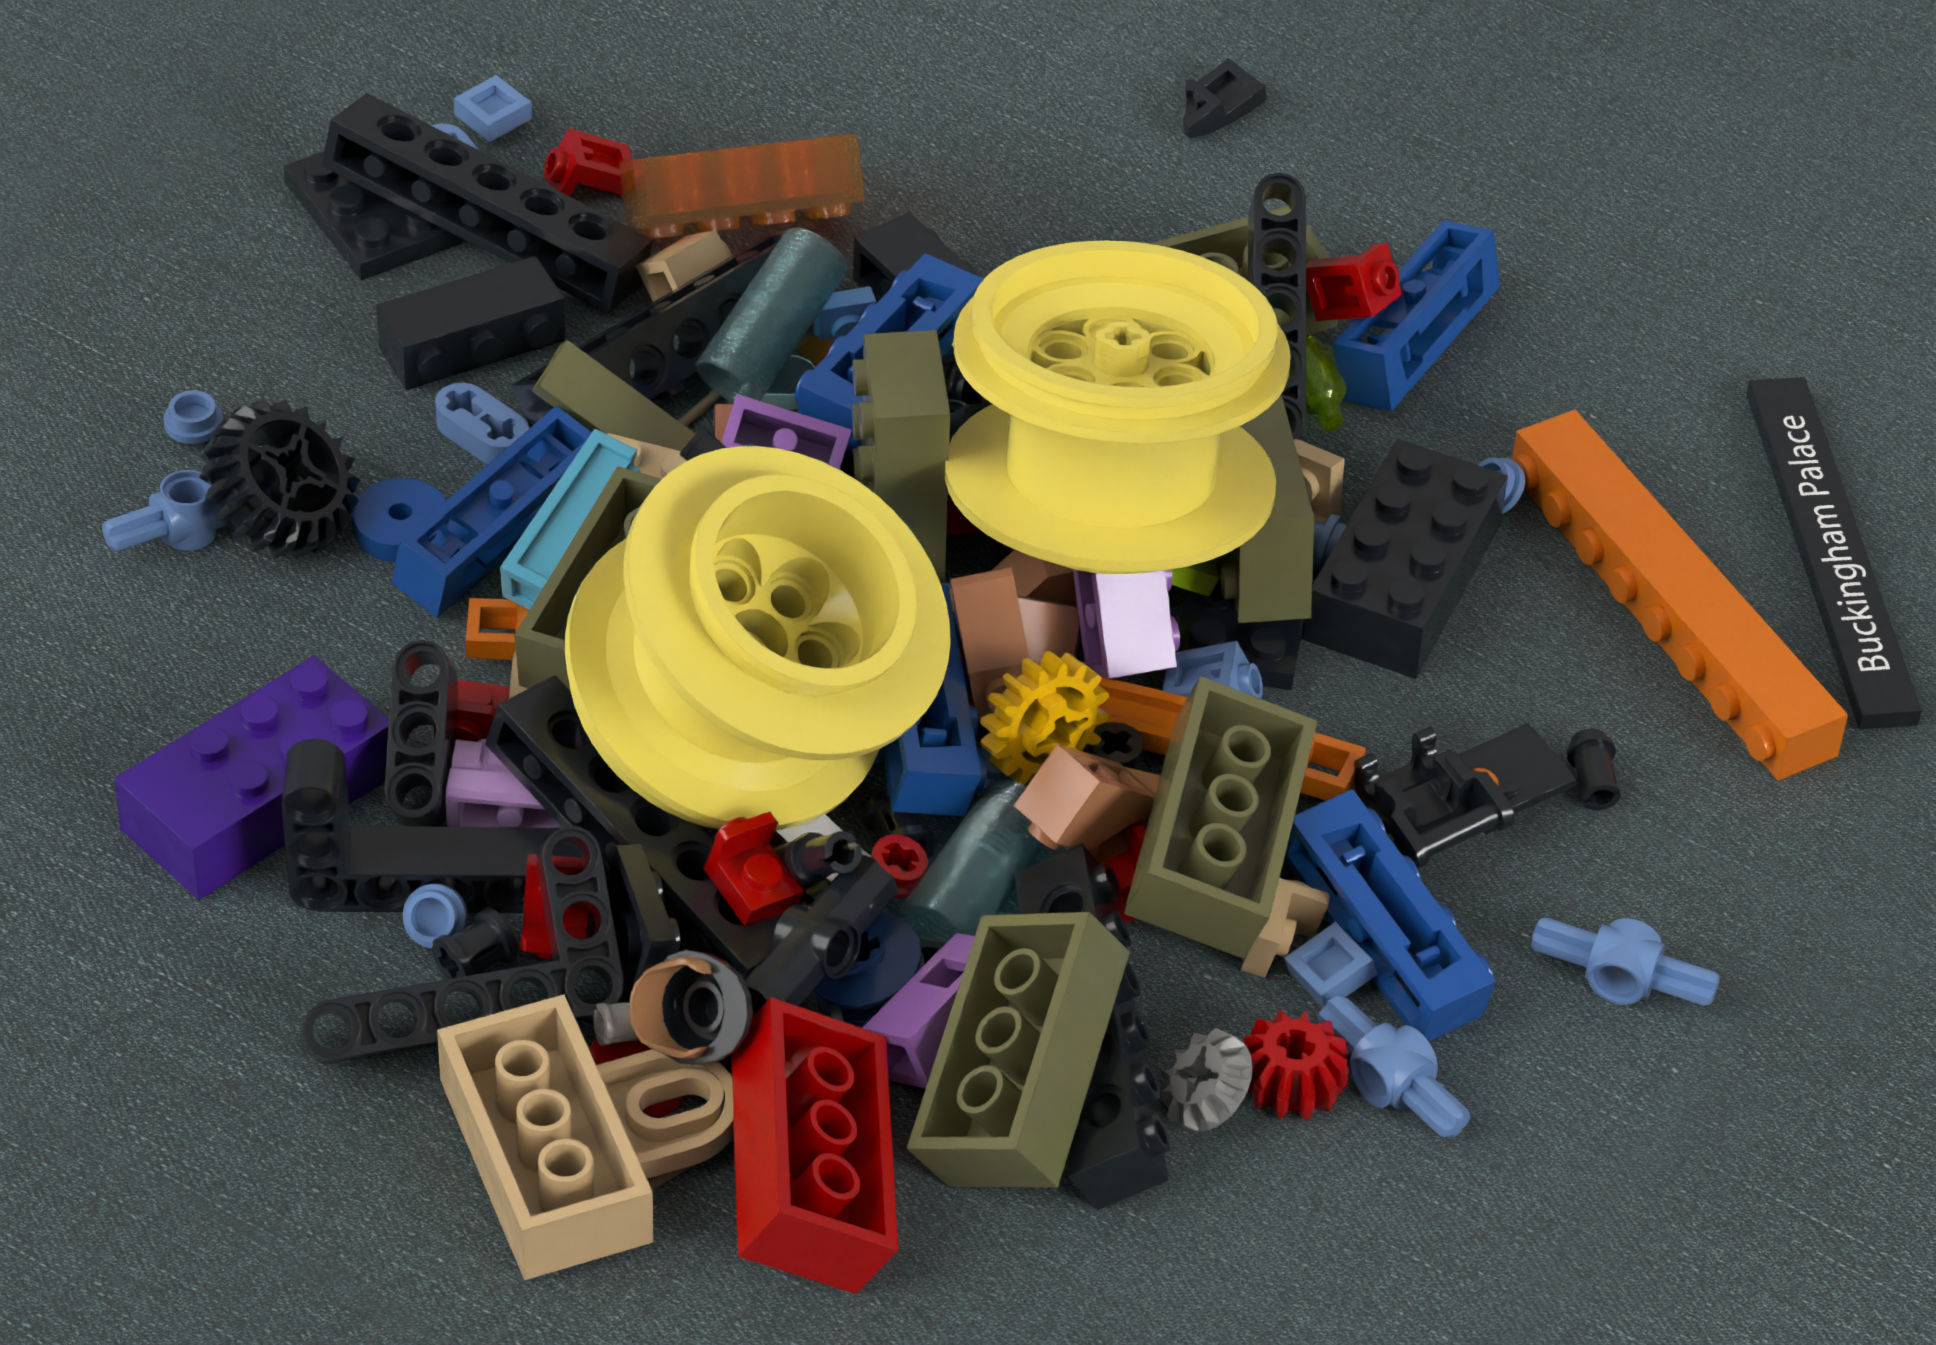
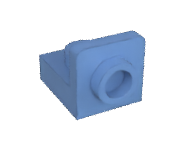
M1233 641L1175 652L1177 667L1166 669L1162 690L1188 697L1198 678L1202 676L1261 699L1263 684L1258 667L1254 663L1249 664L1238 642Z

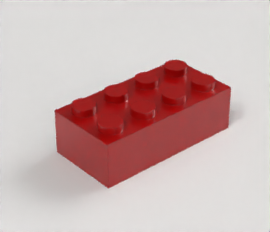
M770 997L752 1018L749 1034L739 1050L731 1054L738 1257L857 1294L898 1251L886 1036Z

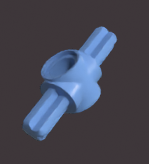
M181 470L169 474L162 480L160 491L150 495L148 507L105 521L102 524V532L107 546L114 552L158 537L165 544L173 548L192 551L204 548L212 543L216 537V529L225 527L227 520L216 521L218 512L221 509L219 504L204 500L207 490L212 485L199 478L202 472Z
M1550 918L1540 919L1534 929L1531 941V948L1534 951L1586 967L1585 979L1588 980L1590 987L1598 996L1609 1002L1621 1005L1633 1004L1641 998L1648 999L1652 989L1703 1006L1711 1004L1715 998L1719 986V975L1714 971L1664 956L1665 944L1662 943L1658 933L1652 927L1639 920L1623 918L1613 921L1609 926L1602 924L1598 934Z
M1334 996L1327 1001L1326 1006L1318 1014L1319 1023L1331 1021L1333 1031L1335 1032L1334 1036L1346 1039V1047L1351 1053L1349 1063L1350 1075L1362 1097L1377 1108H1384L1389 1104L1396 1110L1410 1108L1439 1136L1450 1139L1458 1136L1468 1124L1470 1113L1465 1106L1435 1080L1438 1072L1437 1058L1425 1036L1409 1025H1404L1398 1029L1389 1023L1377 1026L1348 998Z

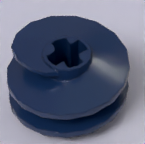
M882 910L861 934L860 952L851 970L843 977L837 979L824 976L813 989L818 1008L822 1012H827L829 1004L839 1003L843 1022L854 1026H865L925 965L919 936L910 923L890 911Z

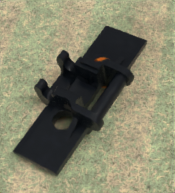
M1528 723L1460 754L1451 750L1438 754L1435 745L1436 733L1432 727H1427L1412 735L1410 763L1379 777L1377 770L1378 760L1373 753L1354 761L1356 768L1355 791L1366 808L1373 809L1379 815L1387 836L1402 855L1408 856L1418 869L1429 863L1430 856L1482 832L1487 835L1496 831V829L1501 831L1508 828L1515 822L1514 814L1576 786V778ZM1317 868L1316 870L1328 887L1337 896L1338 892L1321 868Z

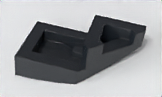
M1229 58L1196 82L1194 79L1186 80V112L1183 120L1185 135L1189 138H1196L1223 128L1240 119L1267 100L1265 85Z

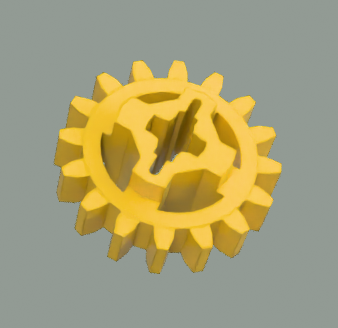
M1045 651L1040 665H1037L1027 657L1022 661V674L1016 678L1006 673L1002 677L1007 687L1003 694L992 693L989 695L988 700L996 706L995 711L992 714L981 717L980 724L991 732L980 741L981 746L991 753L988 761L1006 776L1011 777L1019 785L1024 786L1029 780L1033 779L1057 744L1082 751L1087 744L1098 745L1101 738L1093 731L1096 725L1102 724L1109 719V714L1098 707L1109 698V693L1098 685L1102 679L1100 675L1071 654L1065 653L1059 658L1051 651Z

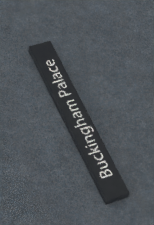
M1806 378L1749 380L1746 396L1858 728L1873 729L1917 726L1922 710Z

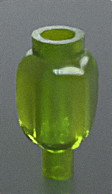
M1306 335V412L1310 415H1317L1324 430L1333 431L1344 423L1339 405L1344 399L1347 386L1337 371L1335 354L1331 348L1320 343L1317 337Z

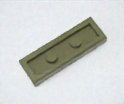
M568 340L559 346L532 389V392L553 407L557 405L591 432L597 429L605 434L610 433L682 451L687 443L696 435Z

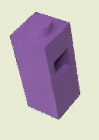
M956 933L863 1027V1029L886 1036L889 1081L926 1089L975 936Z

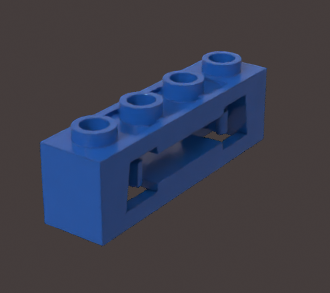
M1442 221L1398 270L1399 283L1402 290L1401 296L1373 317L1355 318L1334 341L1333 347L1341 400L1392 411L1500 288L1494 230ZM1432 260L1433 269L1427 268L1426 271H1423L1422 269ZM1371 326L1387 328L1381 336L1375 332L1369 333L1367 335L1368 344L1359 342Z
M924 253L908 271L903 270L898 274L891 289L877 304L871 303L865 309L858 324L846 336H840L835 340L828 355L814 370L808 369L801 376L795 390L798 413L851 429L846 451L851 453L852 448L862 446V440H854L852 404L863 402V396H855L852 364L853 360L863 359L864 334L937 330V335L939 336L943 330H947L948 332L939 341L943 365L954 353L952 344L958 316L968 301L973 298L978 286L984 279Z
M556 405L400 540L391 583L436 618L441 616L509 555L592 432ZM448 519H451L448 524L443 525ZM437 531L436 537L429 542L427 539Z
M941 585L947 603L950 621L951 643L949 662L938 694L926 711L928 728L922 729V735L919 740L917 727L921 721V716L906 733L882 747L892 812L965 816L975 791H982L986 781V758L984 754L977 753L975 742L978 729V712L976 707L969 705L967 689L969 679L965 660L960 656L958 645L960 638L955 611H952L948 585Z
M1353 789L1296 814L1284 861L1300 882L1307 884L1311 888L1327 892L1330 895L1328 908L1325 912L1326 918L1331 924L1336 922L1373 959L1378 975L1373 977L1372 980L1403 1023L1416 1028L1429 1042L1483 1016L1496 983L1489 962L1480 952L1474 951L1457 929L1456 921L1447 906L1435 900L1421 881V876L1415 863L1408 856L1402 855L1387 836L1379 815L1373 809L1366 808ZM1317 868H1321L1338 892L1337 896L1328 887L1316 870ZM1408 949L1413 954L1416 961H1414L1411 955L1408 953ZM1399 976L1419 1001V1008L1398 982L1397 978Z

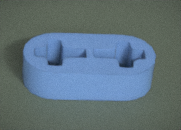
M450 384L442 388L436 395L435 418L437 429L445 437L487 465L529 429L527 421L520 414L473 384Z

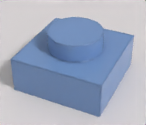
M495 75L455 97L454 115L488 142H491L531 120L532 102Z
M871 286L815 295L814 336L836 339L840 336H846L858 324L865 309L871 303H876Z
M1336 922L1284 958L1289 973L1322 1007L1326 1006L1330 998L1334 996L1345 998L1378 975L1373 959Z

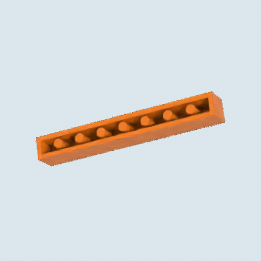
M1576 409L1517 430L1511 460L1518 463L1525 473V487L1523 491H1526L1541 508L1549 524L1558 528L1575 547L1582 562L1590 565L1608 585L1615 600L1623 603L1642 624L1649 639L1657 642L1676 663L1682 677L1687 681H1691L1710 702L1716 716L1722 721H1726L1744 741L1750 755L1755 760L1761 761L1778 781L1838 757L1848 718L1845 710Z

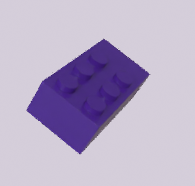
M313 655L115 777L114 784L120 830L193 896L200 900L285 846L282 797L287 752L293 744L307 739H320L335 744L343 752L349 805L385 782L389 718Z

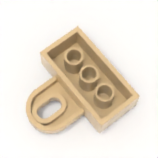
M565 995L437 1030L440 1081L524 1280L653 1243V1192L647 1179L693 1166L712 1158L729 1143L734 1135L732 1076L721 1063L716 1061L702 1065L679 1064L665 1054L652 1049L596 1065ZM684 1095H697L707 1101L702 1107L665 1118H653L642 1112L650 1105Z

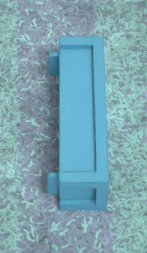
M597 429L593 430L500 566L502 597L528 610L531 609L616 467L619 466L641 473L638 468L634 467L637 449Z

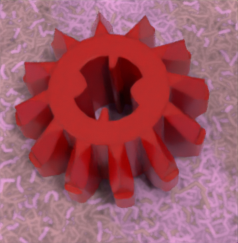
M1281 1009L1273 1018V1023L1262 1019L1256 1020L1254 1027L1251 1029L1250 1036H1244L1243 1041L1250 1052L1252 1060V1076L1247 1093L1252 1094L1255 1110L1273 1106L1279 1121L1288 1111H1296L1306 1121L1314 1112V1108L1330 1112L1333 1103L1336 1102L1337 1094H1342L1343 1088L1347 1086L1349 1075L1346 1039L1334 1036L1335 1032L1333 1031L1331 1021L1313 1024L1307 1010L1299 1019H1290Z

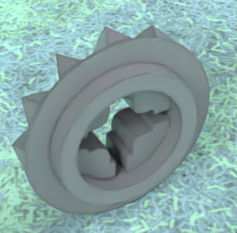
M1215 1028L1208 1036L1194 1033L1189 1049H1174L1177 1062L1172 1069L1161 1073L1168 1084L1159 1098L1168 1108L1167 1118L1188 1131H1207L1222 1124L1240 1106L1250 1085L1252 1060L1247 1046L1239 1038ZM1209 1070L1218 1076L1217 1079L1209 1078L1208 1081H1201L1197 1087L1195 1086L1198 1075H1206Z

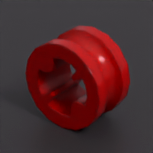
M896 834L880 838L872 849L871 858L876 859L881 867L894 876L899 892L893 899H905L913 895L919 888L921 878L928 866L926 852L920 844L909 837ZM886 861H890L891 865L888 866ZM901 868H905L907 872H903Z

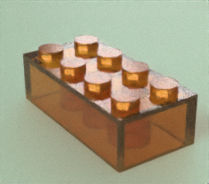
M857 133L634 159L619 163L627 226L632 229L642 228V234L650 238L684 235L683 223L697 222L699 233L740 228L739 216L753 215L754 226L796 221L794 212L796 209L808 208L809 219L851 214L850 203L865 201Z

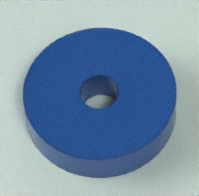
M393 478L375 483L358 496L359 502L355 506L354 512H352L355 540L369 555L384 561L396 562L400 540L441 506L446 499L434 486L416 479ZM449 519L443 525L448 524ZM437 531L427 539L429 542L436 537Z

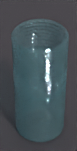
M788 228L696 362L698 374L703 381L715 392L734 402L736 394L760 401L848 272L847 262L843 255L830 242L809 230Z
M999 780L991 782L984 788V791L926 871L917 887L914 888L905 904L902 905L898 916L910 923L919 936L920 941L938 940L947 943L956 933L975 936L981 916L997 915L1008 900V897L1011 896L1016 887L1014 873L1031 866L1045 846L1028 831L1027 828L1031 821L1014 806L1027 786L1019 782Z

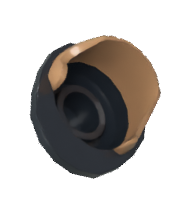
M684 950L669 955L664 962L654 965L644 972L638 981L635 982L630 995V1022L632 1028L635 1029L636 1036L640 1038L643 1044L665 1054L679 1064L702 1065L720 1061L737 1052L749 1034L753 1013L751 994L742 975L730 964L710 953Z

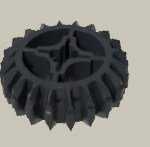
M262 399L259 402L253 403L250 407L244 405L242 408H237L226 418V421L223 420L212 431L213 435L209 438L210 442L205 446L204 452L201 455V458L207 464L203 467L199 478L212 485L207 490L204 500L219 504L221 509L218 512L216 521L228 519L235 526L233 539L246 535L251 538L253 552L263 550L268 546L275 559L280 556H286L289 552L297 559L311 551L316 552L318 549L325 548L334 540V537H337L346 529L348 522L351 520L350 514L354 512L355 506L359 502L353 493L356 491L360 479L348 472L352 468L355 458L342 455L339 450L344 437L331 438L325 432L327 419L314 423L309 420L307 406L292 412L286 399L278 403L275 402L272 406L265 399Z

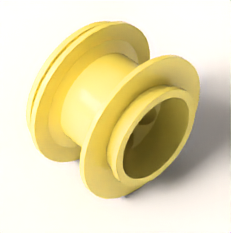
M1107 240L1072 242L1033 250L1005 262L984 278L973 298L968 301L958 316L954 330L953 346L956 363L962 375L992 405L970 417L957 430L949 444V461H945V482L948 492L960 512L974 526L1000 543L1038 559L1080 571L1120 575L1171 570L1206 562L1231 552L1255 536L1271 515L1275 501L1276 477L1271 460L1262 446L1240 426L1266 411L1279 398L1288 380L1291 355L1288 341L1277 323L1272 306L1254 285L1234 271L1189 252L1147 243Z
M738 446L718 449L694 457L673 469L656 484L639 507L627 538L611 548L597 561L582 581L574 596L565 631V659L574 706L585 732L603 760L631 789L650 803L676 817L714 829H720L727 822L737 817L749 819L766 812H771L778 821L776 831L814 821L840 805L863 781L871 769L879 749L906 733L927 711L938 694L949 662L951 643L950 621L941 583L930 559L909 527L880 497L841 470L809 456L779 448Z

